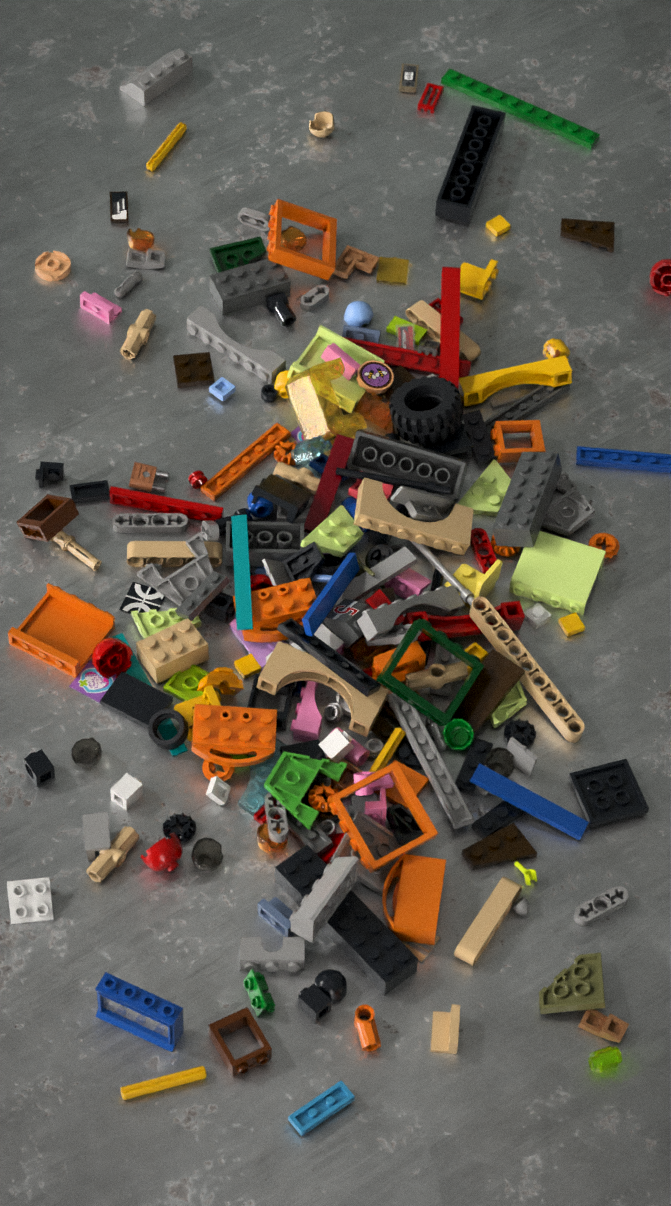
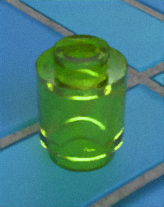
M608 1046L590 1053V1058H588L591 1070H595L596 1073L615 1068L619 1063H622V1056L617 1046Z

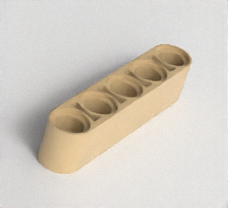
M423 300L409 307L406 310L407 318L413 324L427 329L426 335L434 341L440 342L441 314ZM460 331L459 359L473 361L481 355L480 347Z
M132 541L127 545V564L132 567H146L147 563L161 564L162 567H183L196 559L187 547L186 541ZM204 541L212 568L221 566L223 562L222 544Z
M504 876L501 878L459 942L454 952L455 957L472 966L476 964L511 910L512 905L518 899L523 888L522 885Z

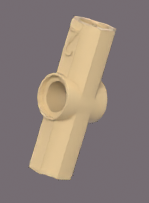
M151 310L141 311L135 324L129 326L127 338L120 349V354L124 358L129 360L135 358L142 344L145 345L147 343L150 330L156 321V315Z
M278 462L273 472V475L278 474L293 485L315 495L320 479L315 477L309 469H297L283 462Z
M463 661L447 665L434 663L429 669L405 674L406 686L413 691L429 687L441 689L446 683L467 679L468 677L467 666Z
M125 826L110 841L111 849L100 850L99 856L86 870V873L93 881L101 883L114 867L118 868L126 859L127 852L139 840V834H137L135 829Z

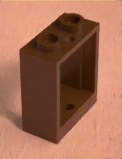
M47 494L16 523L24 538L49 542L78 516L79 512L76 508V503L71 498Z
M248 1007L208 1025V1035L232 1077L238 1074L243 1075L257 1065L262 1066L271 1059L272 1048ZM249 1026L261 1048L235 1060L222 1037Z

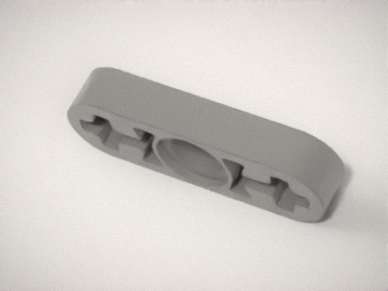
M269 792L265 796V813L269 838L275 843H282L288 837L286 810ZM273 801L277 803L276 807H273ZM272 815H279V816H281L282 818L276 820V819L271 818V816H272ZM278 827H279L280 834L277 833V831H276V828H278Z
M616 886L579 905L574 914L575 922L580 926H588L624 907L629 897L627 889ZM615 895L623 896L622 900L619 897L615 899ZM599 902L605 903L607 909L599 910L596 904ZM581 913H583L584 915L588 914V917H587V918H586L585 916L580 917V914H581Z

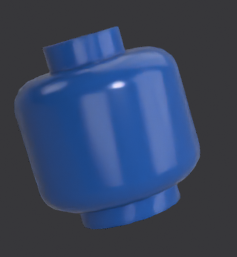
M251 492L247 497L250 513L256 518H264L271 514L273 502L262 497L256 504H253L254 496H252Z

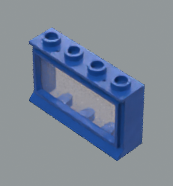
M105 972L95 988L98 1000V1010L95 1017L173 1052L184 1033L183 1008Z

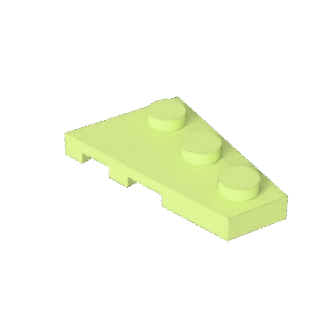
M177 608L158 612L156 609L143 613L131 611V616L143 639L185 620L177 615L175 611ZM198 615L191 621L195 628L201 626V620Z

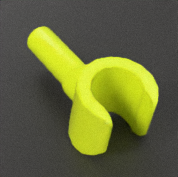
M518 861L514 863L524 874L526 885H531L530 880L537 882V875L534 869L527 870Z

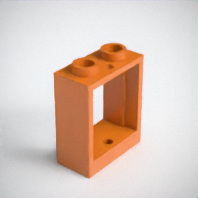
M540 420L495 421L494 428L490 431L491 440H494V456H497L498 463H517L522 452H546ZM503 433H529L532 448L505 449Z
M417 640L410 644L391 673L400 682L405 680V674L425 670L426 654ZM396 648L374 657L372 666V678L374 680L377 679Z

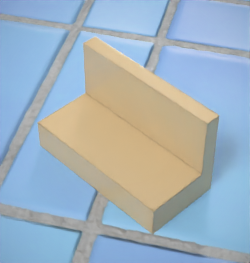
M452 1004L451 1012L433 1011L431 1052L457 1054L460 1005Z

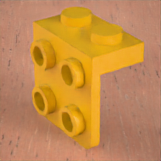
M491 259L486 269L469 263H462L460 266V292L483 300L487 291H490L493 280H496L498 276V261Z
M210 685L204 687L203 695L176 704L174 710L185 718L189 727L193 725L192 716L194 709L192 707L195 704L221 706V697L219 692L215 691L213 686ZM189 728L187 740L191 742L192 729Z

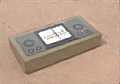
M402 64L399 92L416 93L419 65Z

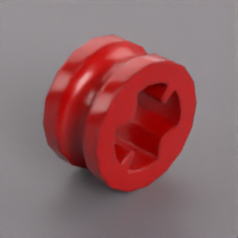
M198 470L189 476L188 481L194 489H200L208 479L201 470Z

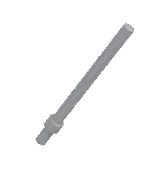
M411 541L451 585L455 586L461 599L471 605L474 594L469 589H466L424 544Z

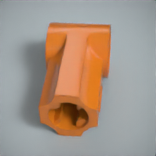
M360 1005L356 1009L354 1025L358 1031L362 1051L367 1052L375 1051L381 1047L374 1019L375 1012L369 1005ZM361 1016H366V1017H368L369 1019H368V1020H362V1019H360L359 1017H361Z

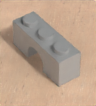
M240 937V971L250 972L253 969L254 972L256 970H267L268 972L288 970L290 972L304 970L305 949L303 937H283L282 948L276 952L266 951L262 947L261 937Z

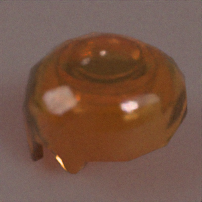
M289 226L286 230H282L281 247L300 252L307 244V237L298 228Z
M137 228L135 232H132V229L127 231V242L132 249L145 251L154 245L155 238L153 233L141 230L140 228Z
M263 823L257 829L256 841L259 848L264 852L278 853L287 847L288 837L282 843L271 841L267 823ZM278 827V828H276V831H277V833L280 834L279 827Z

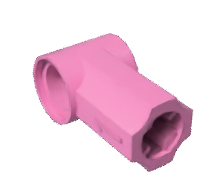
M375 772L354 773V784ZM388 774L356 791L355 795H370L374 791L381 790V788H392L394 782Z

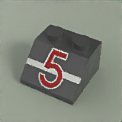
M344 599L329 612L323 622L344 642L343 645L348 648L364 635L357 620L362 616L363 611L371 607L366 603Z

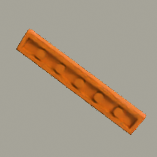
M276 423L202 485L200 492L215 502L275 450V446L279 445L280 441L284 443L289 439L291 432L279 423Z

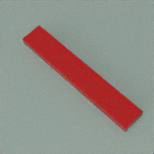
M111 486L109 491L111 504L157 513H181L189 519L199 521H214L224 518L223 507Z

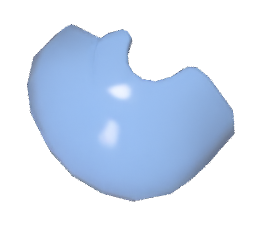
M364 301L350 303L344 314L345 322L348 325L359 327L365 323L368 325L374 315L372 307Z

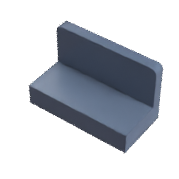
M344 325L342 337L379 344L381 330Z
M274 897L269 902L263 898L258 903L257 914L282 936L292 937L295 934L291 931V922L289 921L293 911L282 901Z

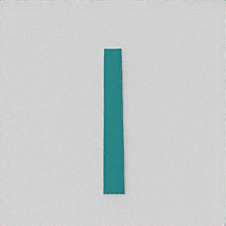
M247 515L231 516L236 623L237 631L253 629Z
M123 633L110 637L118 638L129 646ZM133 653L130 659L132 664L126 673L152 686ZM170 718L165 719L158 727L164 740L172 739L178 733ZM184 743L178 748L170 750L173 757L188 751Z

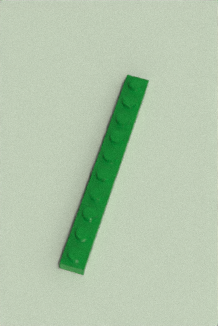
M449 69L441 78V84L589 149H592L599 140V133L455 70Z

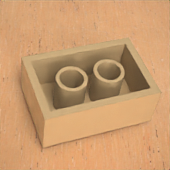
M188 618L136 642L137 658L156 684L171 678L178 671L184 672L190 669L193 664L198 665L209 660L208 643Z

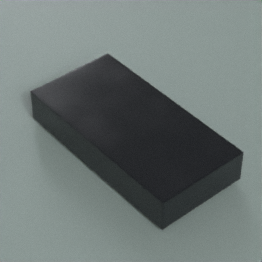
M108 480L69 485L71 499L76 504L110 499Z

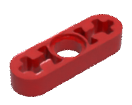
M474 528L471 530L470 545L481 573L485 574L489 570V567H486L487 562L489 561V566L491 567L497 558L487 532L482 528ZM475 536H478L479 538H481V543H480V544H479L478 538L475 537ZM487 550L489 554L481 555L479 551Z

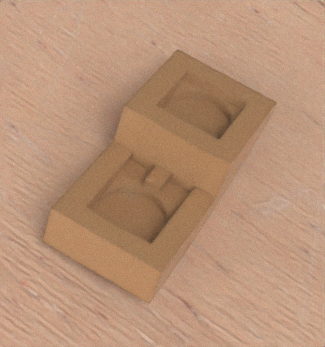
M595 1009L586 1010L578 1025L579 1028L591 1034L618 1043L622 1040L629 1026L628 1023L612 1014H609L607 1017Z

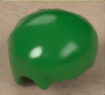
M463 719L449 721L443 730L445 742L453 750L463 751L469 748L474 741V730Z

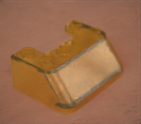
M341 357L315 365L289 378L285 384L287 395L305 443L312 449L334 443L337 434L353 437L356 435L357 430H365L367 428L361 414L353 412L343 416L331 381L340 378L345 371Z

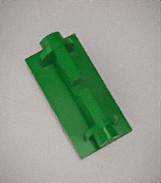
M251 969L243 981L244 988L248 992L252 1008L255 1010L257 1017H260L263 1011H267V1013L273 1012L275 1010V1002L271 993H263L269 990L264 975L260 972L255 973Z

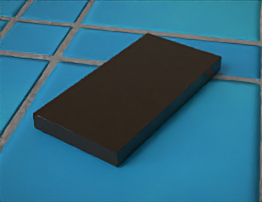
M494 649L482 662L485 666L451 717L452 719H463L472 726L475 735L478 734L525 673L524 669Z

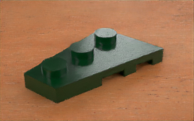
M260 236L209 249V253L216 272L219 273L253 263L266 255V248Z

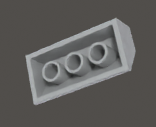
M182 49L171 51L120 86V90L143 106H146L192 73V56Z
M356 856L336 857L332 864H327L322 878L315 881L312 892L304 896L299 910H294L290 916L289 921L291 922L292 932L312 943L356 883L359 858Z

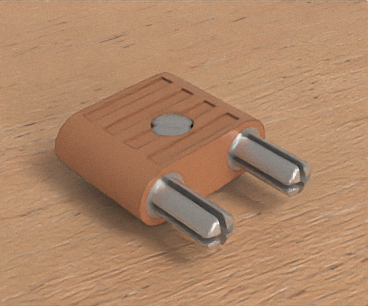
M135 462L129 487L147 492L153 490L164 493L166 490L165 486L153 483L155 476L168 478L169 472L158 470L155 466Z

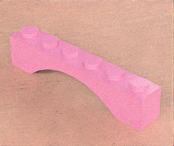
M342 644L336 650L342 656L345 646ZM305 681L307 685L301 689L300 698L302 702L297 703L295 711L297 719L292 720L290 731H293V740L308 742L319 739L322 729V716L315 702V692L319 683L314 681Z

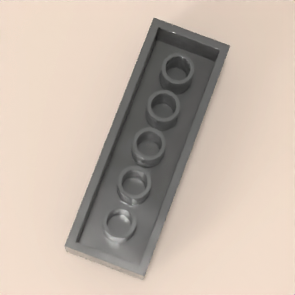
M361 429L356 432L347 468L422 483L433 482L436 483L435 485L450 487L449 495L435 494L456 500L460 497L470 461Z
M521 453L492 528L496 546L534 547L562 472L559 453Z

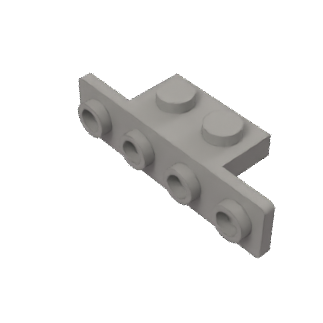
M400 486L390 498L392 502L405 505L412 519L424 522L443 520L440 514H444L454 503L452 498L406 486Z

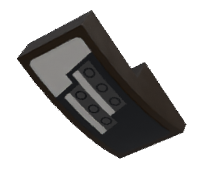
M127 191L110 192L111 224L129 223Z

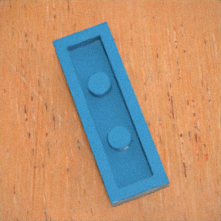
M341 1080L289 1115L288 1120L298 1133L303 1136L353 1102L355 1096Z

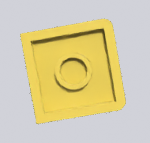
M497 559L485 574L467 564H462L453 576L474 594V598L479 596L486 597L499 579L503 561ZM448 581L444 584L446 587L452 586ZM464 602V606L471 608L469 603Z

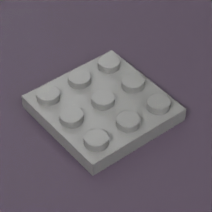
M360 810L352 820L375 861L407 844L400 845L393 832ZM345 833L330 862H333L336 857L356 856L359 858L357 880L382 896L387 875L398 859L370 873L361 864L360 854L352 849L349 842L351 839L348 833Z

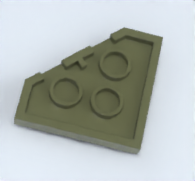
M601 953L577 956L574 959V963L568 969L564 968L554 978L552 984L540 990V1013L548 1014L606 1008Z

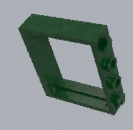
M418 619L412 623L376 681L442 727L448 724L485 665L480 662L481 660L477 656L465 652L462 645L450 641L444 632L436 631L432 628V624L429 621ZM419 630L472 668V671L445 713L391 675Z

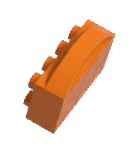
M310 577L252 591L253 629L241 630L244 641L263 643L287 640L289 638L279 632L277 628L280 623L290 618L303 626L302 618L317 599ZM233 596L234 609L236 613L235 596Z
M195 704L191 751L209 762L228 767H245L264 762L273 757L275 752L277 710ZM210 752L257 756L246 759H228L216 756Z
M404 854L388 873L383 887L382 912L387 927L400 941L428 945L435 944L446 865L445 859ZM398 877L399 881L394 889L392 901L394 916L390 917L386 907V897L392 880Z

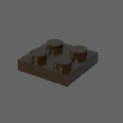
M210 352L173 355L177 388L207 386L215 383Z

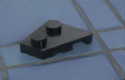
M314 541L283 560L282 563L291 582L309 577L312 580L325 561V558L318 543Z

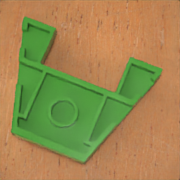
M284 751L265 781L264 787L310 830L319 815V811L301 803L318 773L339 782L347 768V763L330 762L329 759L323 758L322 760H317L307 755Z

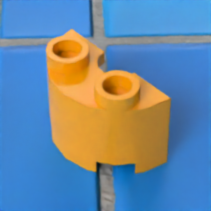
M218 667L200 680L197 691L204 692V687L212 685L213 688H218L221 694L235 696L244 687L242 680H239L237 675L233 673V669Z

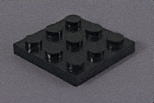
M627 758L569 773V780L590 828L648 813L649 807Z

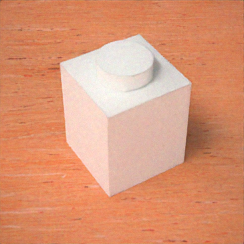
M337 728L319 744L335 763H338L355 747L350 742L353 740L352 737L345 730L341 732Z
M126 773L110 789L111 800L127 811L143 795L142 782L137 777H132Z

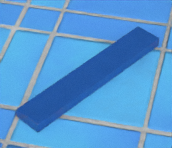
M577 446L576 465L671 473V454Z
M349 553L302 618L306 636L314 635L359 571L356 553Z
M480 763L470 779L471 783L577 840L581 839L589 823Z

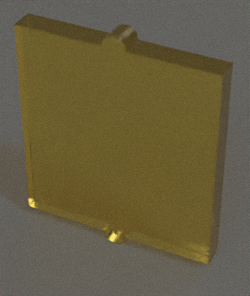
M379 257L376 282L388 283L390 285H406L409 260L397 259L396 257Z

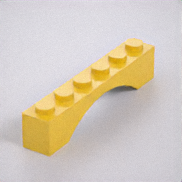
M560 356L459 378L458 390L464 407L483 403L495 392L514 385L541 384L558 387L572 384V369L566 356Z

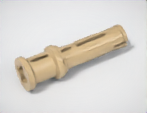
M63 529L50 540L59 544L63 551L71 552L79 560L92 568L93 571L98 570L102 564L101 560L79 545L75 537L69 536Z

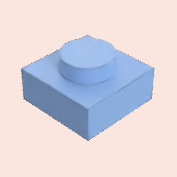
M223 377L209 387V392L221 401H224L236 391V386Z

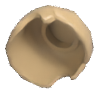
M318 112L315 114V119L309 121L310 133L315 137L324 138L334 131V116L330 112Z

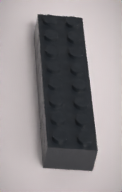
M472 105L437 197L435 216L470 223L504 129L505 112Z
M306 845L275 867L274 880L301 907L302 899L306 894L309 895L312 892L313 884L317 879L322 878L327 864ZM350 890L322 931L385 996L417 972L418 958Z

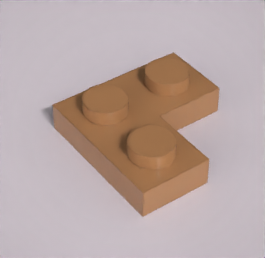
M347 245L336 261L333 274L348 279L355 268L372 274L379 264L380 258Z

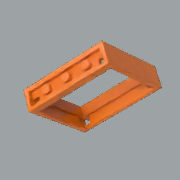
M277 199L276 203L271 205L269 212L271 217L268 223L270 231L267 236V240H269L267 251H269L268 261L328 281L336 266L337 219ZM282 217L323 231L322 260L281 247Z
M397 762L336 793L329 799L332 814H337L341 830L344 833H348L352 849L355 852L358 851L361 856V864L370 873L429 842L438 835L436 828ZM389 774L424 835L375 861L341 799Z

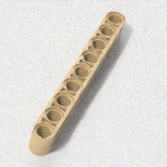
M479 596L474 598L469 611L471 619L497 652L522 669H529V671L524 670L525 673L519 679L565 740L570 743L578 742L585 728L581 718L492 604L485 597ZM558 713L564 714L565 717L560 716Z

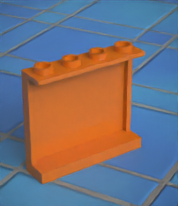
M48 583L46 585L47 593L18 629L12 627L8 631L9 644L76 678L92 658L95 646L100 641L107 639L115 629V617L111 613L95 607L92 603H87L76 595L69 594L60 587Z

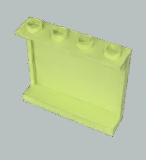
M320 325L317 334L302 355L290 366L287 378L345 411L352 413L367 391L358 385L356 380L357 373L348 381L321 358L324 350L328 345L335 343L360 365L366 361L375 360L384 363L385 360Z
M539 531L534 547H524L510 581L509 592L517 596L549 604L556 608L559 607L572 613L576 612L584 615L585 606L600 568L604 564L606 551Z

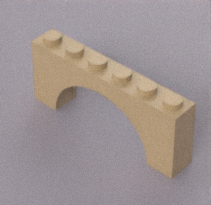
M364 477L358 488L354 525L464 556L470 546L474 509L455 504L449 516L437 522L417 521L404 516L388 502L383 492V482Z
M278 641L259 675L256 687L275 696L283 686L296 681H314L324 684L338 692L348 704L351 713L349 729L365 737L368 736L389 692V690L381 686L379 691L366 697L309 653L300 651L290 644Z

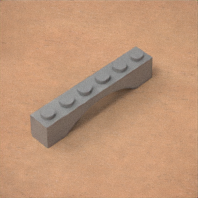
M203 306L198 307L187 317V331L190 334L197 336L204 343L211 345L218 352L225 354L232 361L239 363L246 370L259 376L260 379L272 385L280 372L286 371V359L272 350L252 349L233 341L220 328L215 314Z
M443 585L435 591L427 590L419 596L414 594L406 600L398 599L390 605L384 603L374 610L373 608H368L362 612V616L357 620V623L369 642L383 637L393 628L395 620L406 613L426 611V614L451 616L456 614L465 604L454 585L448 587Z

